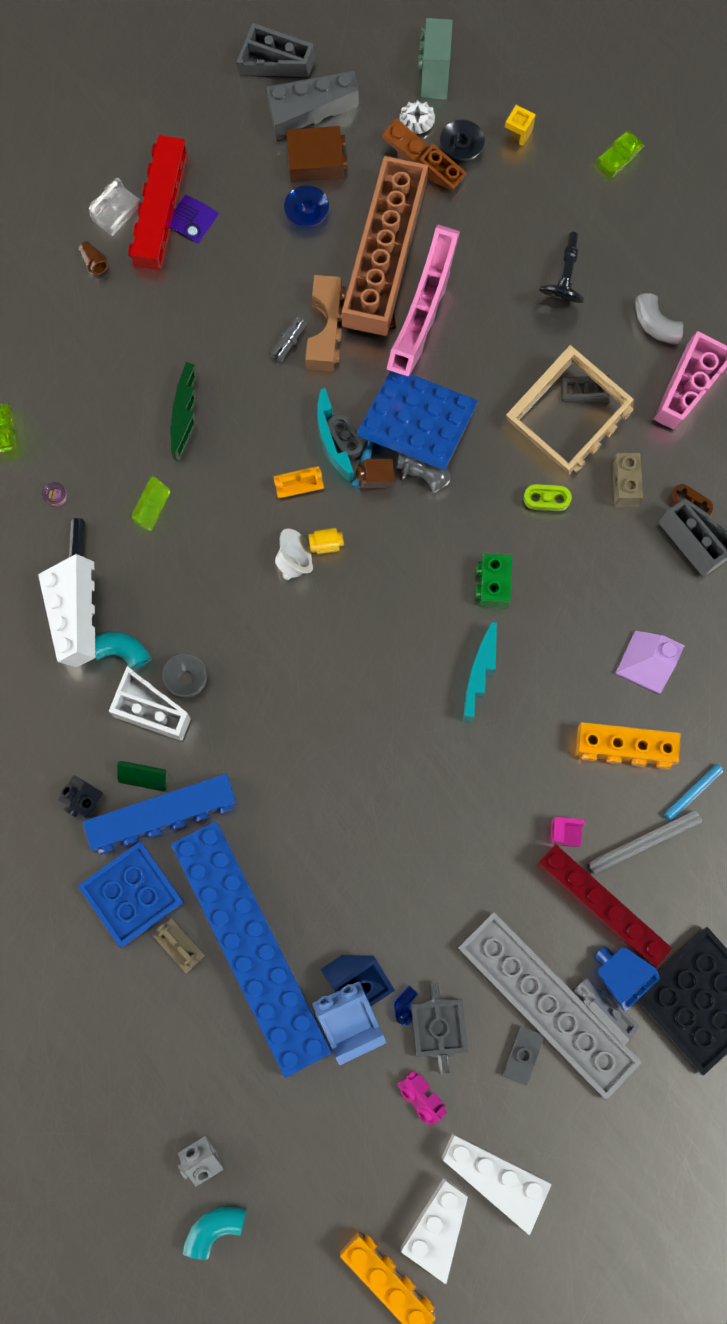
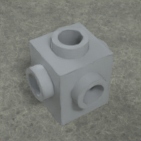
M206 1136L178 1152L181 1161L178 1168L184 1179L190 1178L195 1186L223 1170L218 1154Z

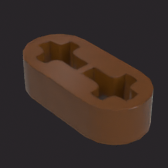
M684 484L673 488L670 494V502L673 506L682 501L678 500L677 497L678 494L683 492L685 494L683 499H687L697 507L704 505V512L711 515L713 504L708 498Z

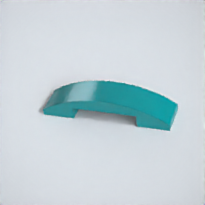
M326 388L320 390L317 407L320 439L332 465L346 480L351 482L354 480V472L347 451L337 454L326 421L333 417V412Z

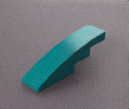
M497 622L491 623L476 655L465 695L463 721L473 722L475 698L484 697L486 675H494L496 670Z

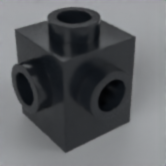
M74 775L70 782L62 789L58 801L65 805L63 810L75 818L78 814L88 818L89 814L95 810L103 792Z

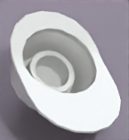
M284 529L280 533V549L275 558V563L282 571L284 579L289 580L292 577L297 578L303 573H311L313 564L311 549L307 540L296 530Z

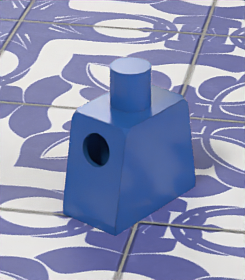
M603 947L596 954V959L603 964L598 970L600 979L624 1012L660 980L658 970L625 947L621 948L616 954H613L607 947Z

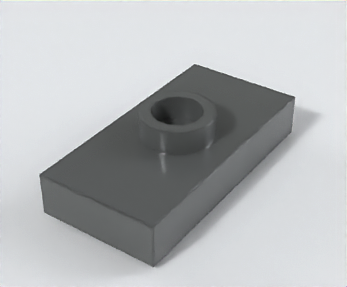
M519 1026L502 1075L528 1085L544 1036Z

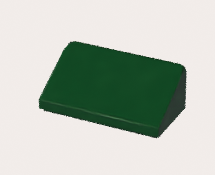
M118 761L117 779L119 783L166 791L170 776L166 769Z

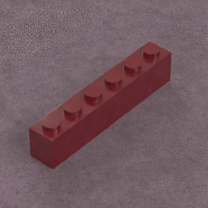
M557 844L552 846L536 864L543 873L623 945L653 967L657 968L673 949Z

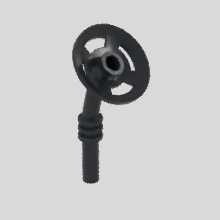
M576 232L569 234L568 246L564 251L563 259L565 265L562 279L558 281V285L541 286L539 291L557 299L583 303L585 299L578 292L571 289L572 283H570L573 266L578 256V249L576 248L578 234Z

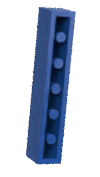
M226 773L82 822L91 851L99 852V855L113 851V846L123 844L124 847L138 842L137 838L146 835L147 838L159 836L162 834L161 830L170 827L171 830L183 828L186 826L185 822L193 819L195 822L204 821L210 818L209 814L217 811L219 814L228 813L233 810V806L238 804L229 776Z

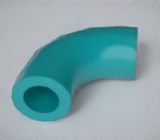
M107 631L95 635V658L97 660L109 655H117L123 658L132 670L138 669L152 660L143 644L125 632Z
M220 1207L204 1214L191 1227L183 1247V1255L194 1259L206 1260L209 1258L213 1243L223 1235L241 1236L246 1209Z

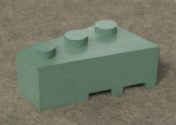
M426 18V27H421L418 69H422L421 98L447 99L453 23L451 19Z

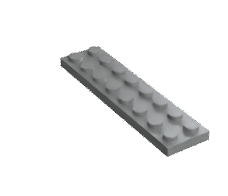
M495 912L458 947L460 952L605 1100L642 1063Z

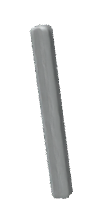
M697 811L688 813L587 863L588 868L592 874L601 872L701 823L702 819Z

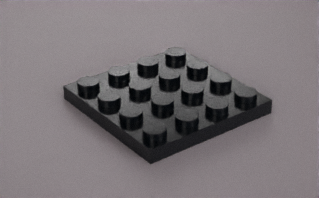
M705 927L658 970L660 980L637 1000L641 1007L702 1076L727 1055V948L708 927Z

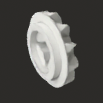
M418 99L414 103L408 102L405 107H402L400 121L415 134L427 132L435 121L433 107H429L427 102L420 103ZM416 111L420 113V119L418 122H416L415 119Z

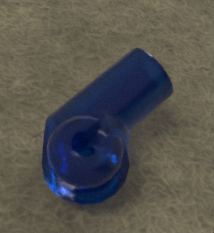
M410 985L394 1002L396 1021L404 1026L409 1025L412 1021L410 1003L418 996L417 991Z

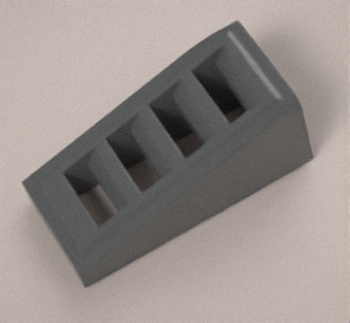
M589 376L563 377L562 401L610 403L611 395L604 389L603 393H599V385ZM570 384H574V394H570ZM580 385H584L583 394H579ZM589 385L593 386V393H589Z

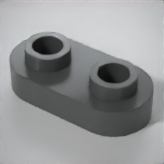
M341 414L331 417L328 421V427L339 451H347L349 459L360 456L363 451V441L361 437L357 436V431L348 417ZM339 426L343 427V430L340 432L335 430ZM353 445L355 449L348 450L347 447Z

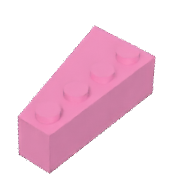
M699 331L694 334L686 345L653 420L673 430L683 421L719 375L726 369V345Z

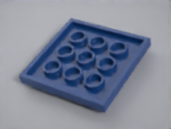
M390 371L361 423L357 436L445 471L477 407L478 400L413 374L406 376Z

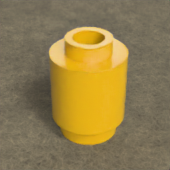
M337 528L317 530L313 534H308L311 553L325 554L340 551L339 546H344L342 532H337Z

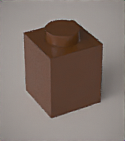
M365 459L360 463L356 470V478L360 481V488H388L395 482L393 459Z

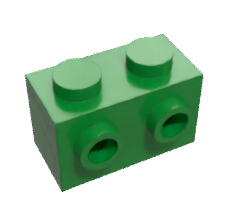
M483 553L482 560L477 561L476 575L481 576L480 584H476L475 598L480 599L479 606L509 607L511 600L512 555Z

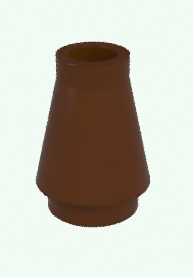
M88 241L80 244L79 251L82 254L88 271L95 275L104 273L108 268L107 257Z

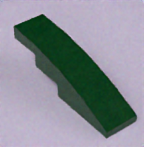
M188 362L185 363L179 379L172 407L170 436L171 453L175 461H179L196 423L195 414L191 410L197 399L195 389L192 388L197 377L195 365Z

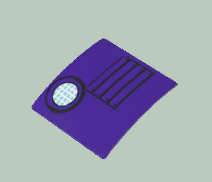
M184 195L174 209L170 228L199 243L219 213L206 204L188 195Z

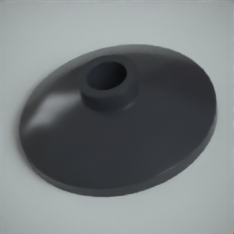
M456 120L449 123L443 129L440 136V145L444 153L458 161H467L477 157L483 150L485 143L482 129L477 124L468 120Z

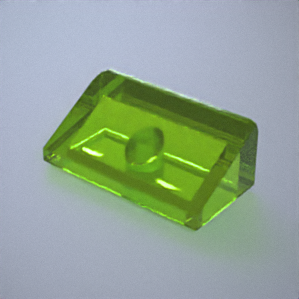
M154 476L150 478L131 516L136 526L148 531L153 529L170 494L169 488Z

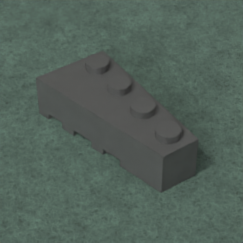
M354 71L267 87L268 104L276 141L284 138L286 130L302 129L312 123L316 125L330 115L334 117L359 106V93Z

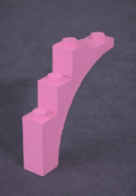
M437 225L415 297L399 336L391 349L387 370L409 376L422 355L427 333L433 325L438 304L446 290L460 231Z

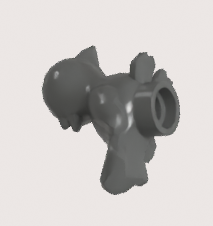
M398 452L396 468L402 469L400 480L404 481L407 474L421 477L430 485L432 493H436L439 489H443L449 484L451 477L448 468L444 471Z

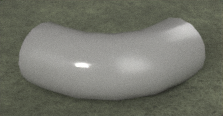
M650 293L638 295L635 298L637 319L645 332L658 341L679 345L683 336V322L670 320L663 316L659 310L658 297Z

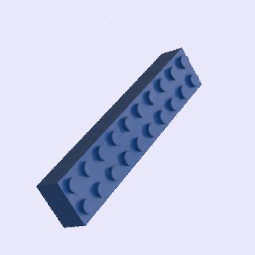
M215 821L172 843L171 846L284 1078L331 1054L332 1050L218 822Z

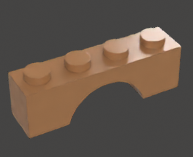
M314 275L313 307L323 312L328 322L322 332L307 339L306 370L334 372V364H339L340 349H336V344L341 342L342 328H338L339 321H342L343 310L340 304L341 300H345L346 286H342V277Z

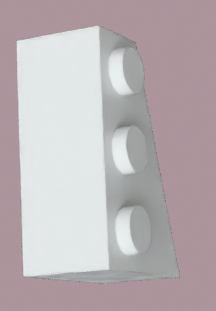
M128 666L126 667L109 713L114 718L182 741L191 720L188 713L137 675Z
M443 1178L400 1246V1249L404 1255L446 1284L468 1196L464 1191Z

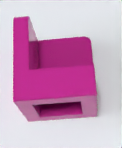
M564 817L552 819L551 845L580 847L582 827L585 825V819Z

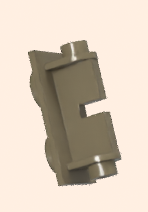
M172 918L166 924L163 923L153 935L156 941L186 974L205 957Z

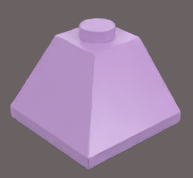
M635 631L615 674L660 695L685 645L663 635Z

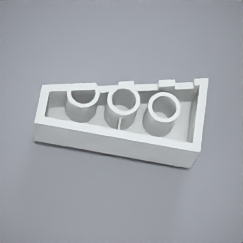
M77 554L38 574L57 662L73 667H78L95 658V627L92 626V616L95 614V605L92 604V591H95L94 581L91 580L94 561Z
M452 1133L442 1156L443 1161L530 1235L552 1184L548 1180Z

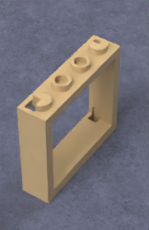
M570 345L506 414V418L510 424L570 475L573 471L578 472L585 464L584 459L589 453L593 455L601 447L600 441L605 436L610 437L618 428L616 424L621 418L625 420L634 410L632 408L634 399ZM573 363L617 400L621 407L568 463L520 420Z

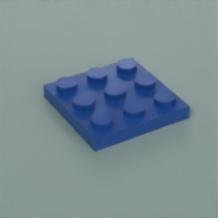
M141 841L78 885L120 948L129 944L184 904L179 894Z

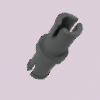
M294 316V319L286 331L280 334V340L270 352L274 359L278 355L277 361L283 362L291 347L297 344V338L307 326V322L304 319L301 322L299 321L301 317Z

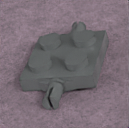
M435 983L436 994L434 984H429L431 1000L425 1003L411 1004L416 1057L431 1056L438 1058L439 1074H444L443 1063L445 1074L450 1073L448 1057L455 1053L468 1052L462 999H441L440 983Z

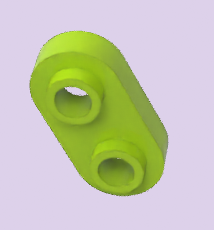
M533 484L525 490L523 500L525 505L533 510L563 511L569 507L572 495L569 489L564 486ZM537 496L539 498V501L535 502L531 499V497ZM559 497L563 500V502L557 503L555 501V498Z

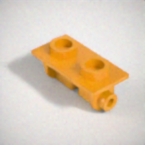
M319 466L273 476L278 499L324 489Z

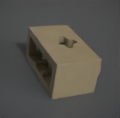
M616 453L612 462L614 508L638 507L643 499L640 453Z

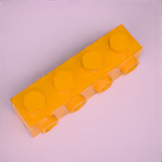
M581 722L577 731L576 756H582V760L597 761V758L607 759L606 762L611 764H621L622 761H629L632 766L645 767L647 763L656 764L658 769H671V766L679 763L681 733Z
M358 1232L340 1251V1257L402 1324H432L436 1319L435 1312L433 1311L435 1306L425 1295L421 1298L414 1291L416 1288L414 1283L406 1275L403 1277L399 1275L395 1270L396 1264L389 1256L385 1254L383 1257L376 1250L378 1245L368 1234L363 1236Z

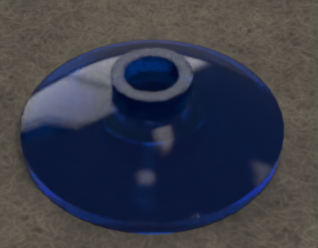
M310 185L299 186L290 191L286 196L284 211L287 218L293 224L300 227H313L320 224L326 218L329 212V201L326 194L319 188Z

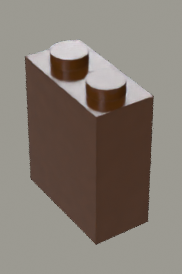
M340 126L286 130L290 182L344 178V169H348L347 155H342V149H346L345 135L340 134Z

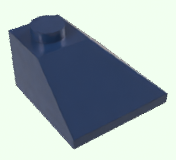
M341 955L321 969L334 992L341 990L346 985L360 982L370 1007L395 991L374 955Z

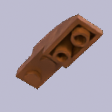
M397 118L381 136L383 140L398 152L397 157L399 159L428 165L427 179L453 191L467 174L434 144L431 146L427 145Z

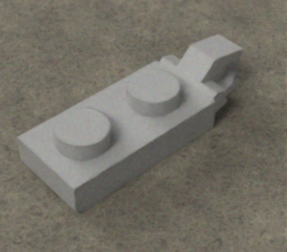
M587 978L575 988L574 992L579 999L584 1001L585 1005L623 1045L632 1039L639 1029V1025L621 1009L619 1004L604 989L600 991Z

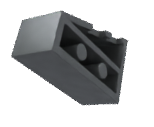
M252 22L236 64L240 76L309 77L316 60V51L313 43Z
M683 499L667 510L658 523L699 573L705 577L727 561V526L724 524L720 526L709 518V514L687 499Z

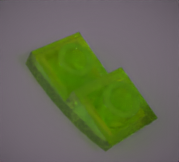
M628 130L615 140L612 148L598 158L596 165L613 178L642 150L645 144Z
M9 403L0 405V453L15 449L16 432L12 427V408Z

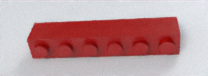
M158 135L157 142L152 145L153 160L147 167L148 181L143 184V203L138 205L139 220L138 223L134 224V241L130 243L128 249V256L131 257L134 267L161 270L187 155L186 143L183 138Z

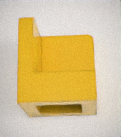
M516 105L505 122V128L519 134V145L524 146L533 131L536 114Z

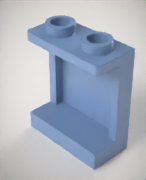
M360 982L346 985L341 990L331 995L323 996L318 1001L312 1003L339 1066L386 1044V1040Z

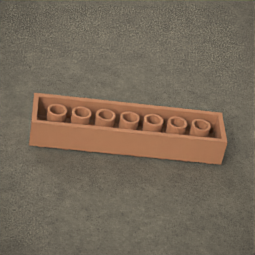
M384 156L342 310V327L387 336L427 184L428 165Z

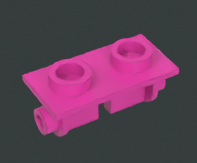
M414 1070L407 1078L397 1084L402 1096L413 1104L417 1109V1115L424 1123L432 1126L447 1114V1111L444 1109L446 1107L445 1104H443L435 1092L428 1097L424 1094L431 1087L420 1073L417 1074Z

